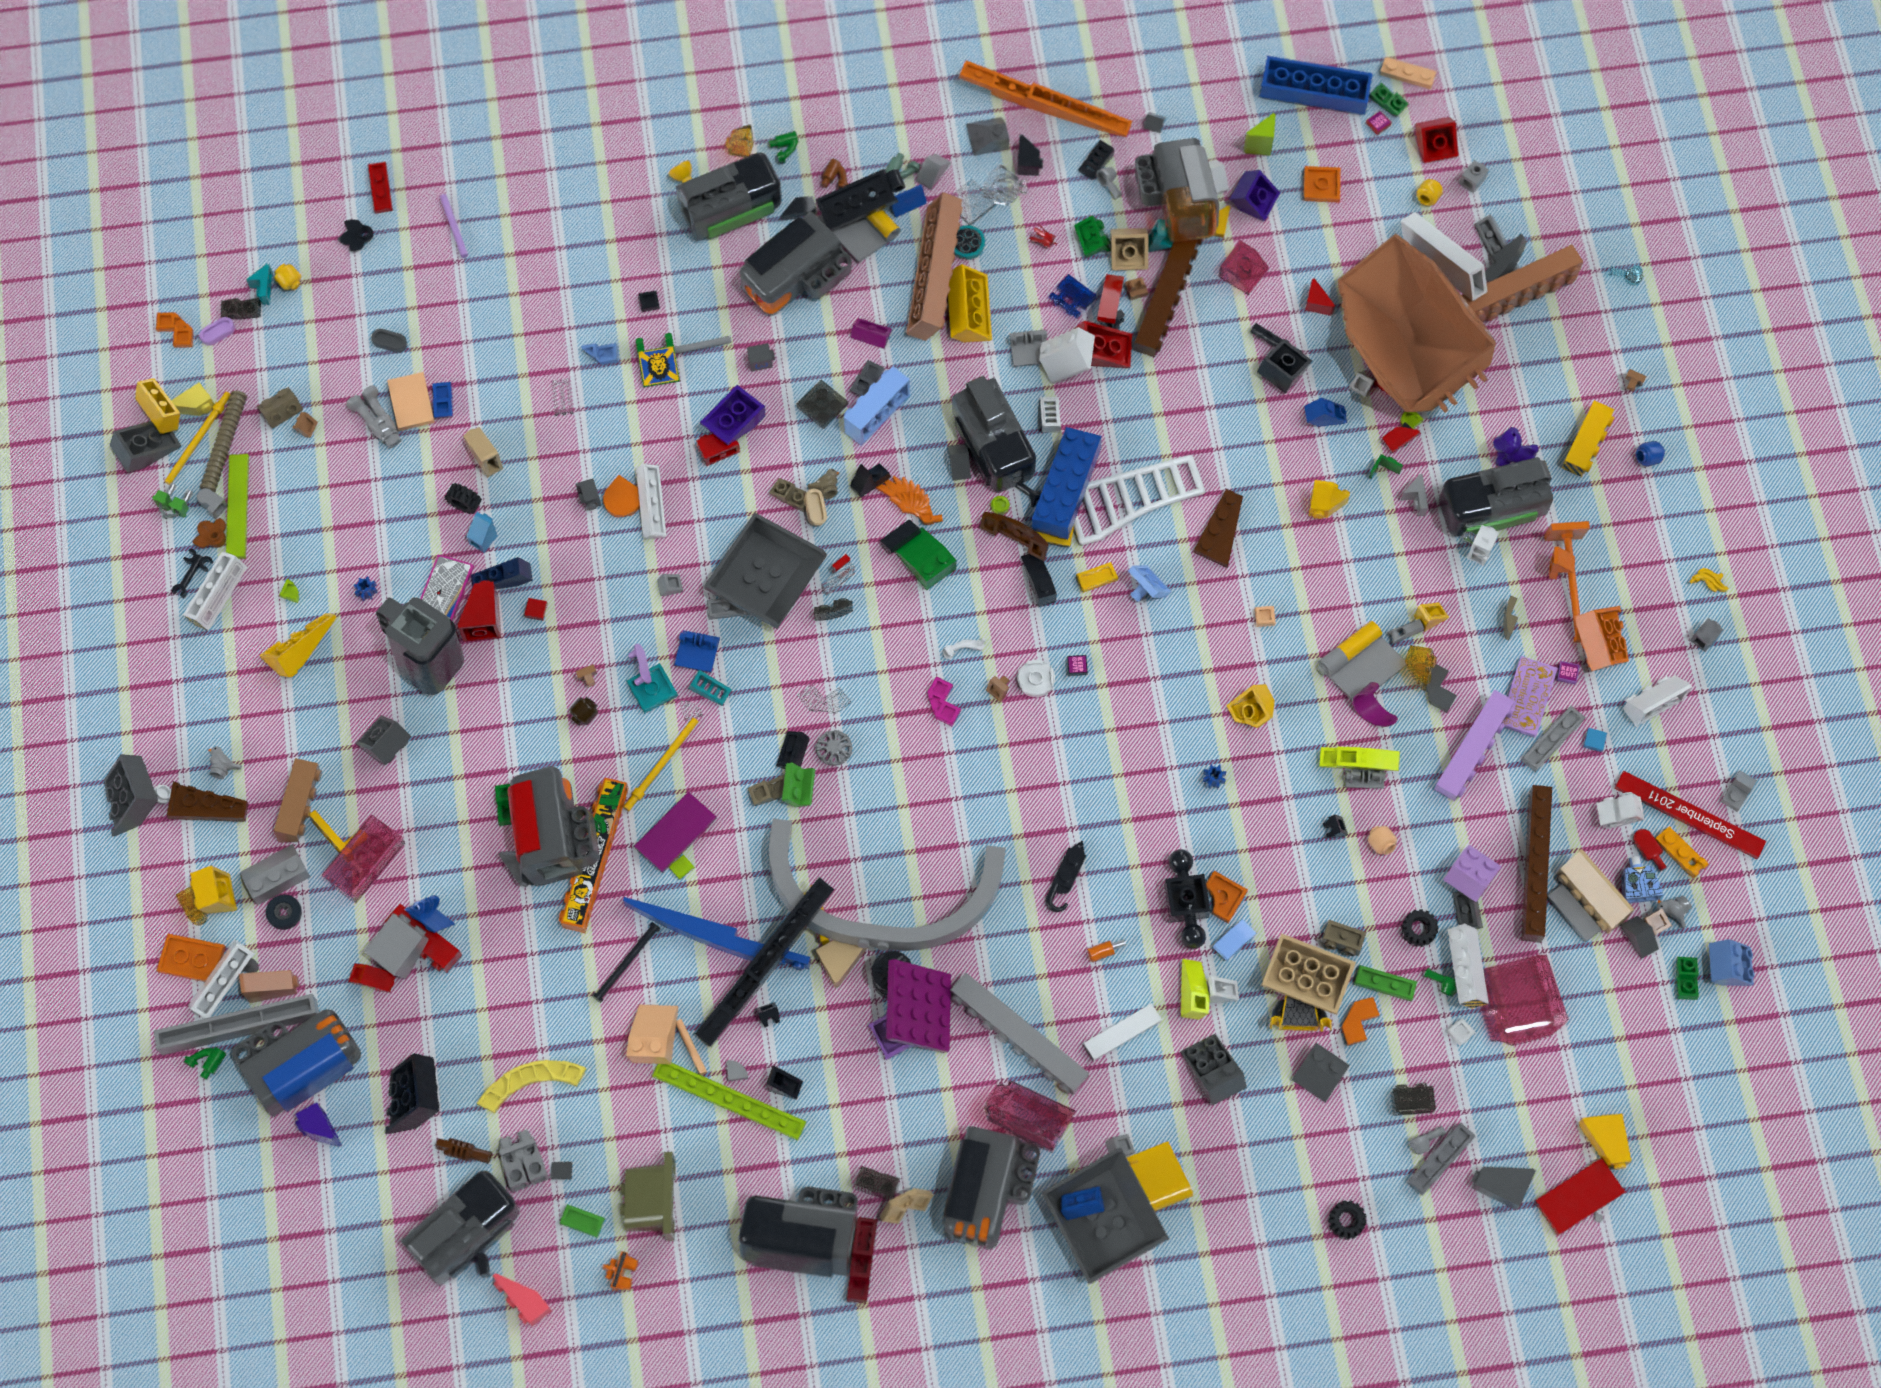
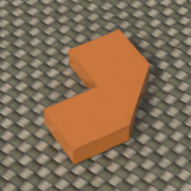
M176 312L157 313V332H174V348L193 347L194 330L190 325L183 321Z
M1374 997L1356 1001L1350 1009L1341 1027L1347 1046L1367 1041L1362 1022L1380 1016Z

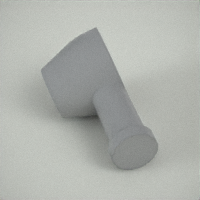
M1112 167L1099 169L1096 172L1098 182L1104 187L1107 186L1115 199L1121 197L1122 192L1113 183V180L1117 177L1115 169Z
M1439 1126L1437 1129L1413 1138L1408 1142L1412 1149L1420 1155L1430 1150L1431 1140L1446 1135L1443 1126Z

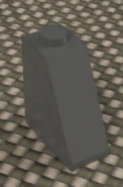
M1483 1166L1480 1171L1476 1170L1471 1181L1474 1182L1472 1189L1517 1210L1522 1204L1536 1170L1533 1168Z

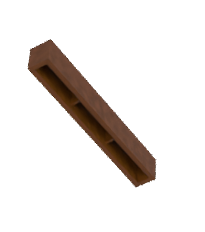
M1182 221L1135 340L1134 351L1154 358L1157 351H1161L1163 346L1162 337L1167 336L1169 330L1167 324L1173 320L1175 315L1174 306H1178L1181 299L1179 293L1181 290L1184 291L1186 287V275L1190 276L1193 268L1191 262L1196 260L1199 252L1197 247L1202 245L1205 235H1200L1203 230L1201 226Z
M1532 785L1529 791L1521 941L1541 943L1545 937L1552 787Z

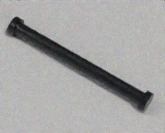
M653 922L649 924L650 928L598 992L593 993L592 997L602 1003L603 997L652 936L661 930L659 926Z

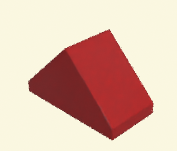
M1313 278L1310 284L1305 311L1331 316L1334 313L1335 304L1317 280Z

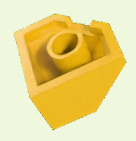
M1315 480L1310 496L1309 516L1317 519L1328 518L1348 503L1350 492L1346 489L1341 491L1338 489V484L1334 482Z
M1260 684L1252 685L1226 706L1235 722L1260 728L1273 718L1275 700L1267 685Z

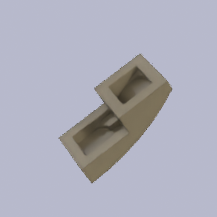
M1511 595L1503 618V630L1506 640L1510 639L1518 620L1517 616L1512 615L1518 598Z
M785 774L768 782L764 780L748 787L753 804L757 806L782 798Z

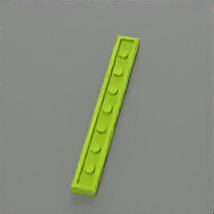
M672 1062L671 1064H658L652 1075L653 1078L799 1141L807 1123L798 1117Z

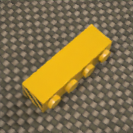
M1595 400L1593 401L1562 465V469L1580 477L1583 476L1585 471L1589 472L1593 464L1590 461L1591 457L1597 456L1600 449L1597 445L1599 441H1604L1608 433L1604 430L1606 426L1611 427L1615 418L1612 416L1615 409Z

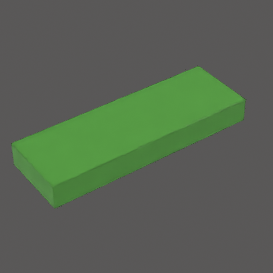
M1359 965L1354 985L1412 1002L1417 981Z

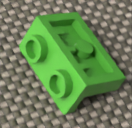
M786 763L782 801L794 807L810 806L812 804L815 769H803L794 763Z

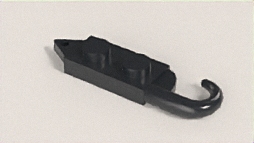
M1083 841L1072 848L1068 847L1048 891L1046 905L1053 912H1062L1068 906L1065 903L1061 907H1056L1053 904V899L1056 893L1067 894L1071 891L1086 859Z

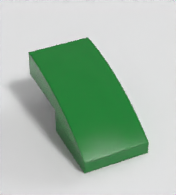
M510 784L495 786L499 826L511 825L507 792Z

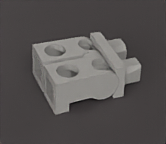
M528 1130L517 1133L520 1142L516 1144L512 1143L510 1136L500 1139L501 1149L499 1153L509 1187L513 1193L530 1187L524 1165L532 1185L550 1179L537 1143Z

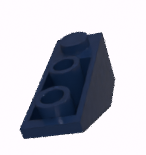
M517 557L471 574L472 588L474 584L481 581L494 582L496 590L517 587L533 581L531 563Z

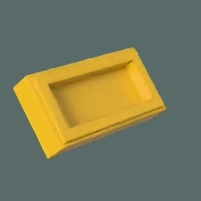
M1112 562L1076 574L1083 593L1118 581V576Z

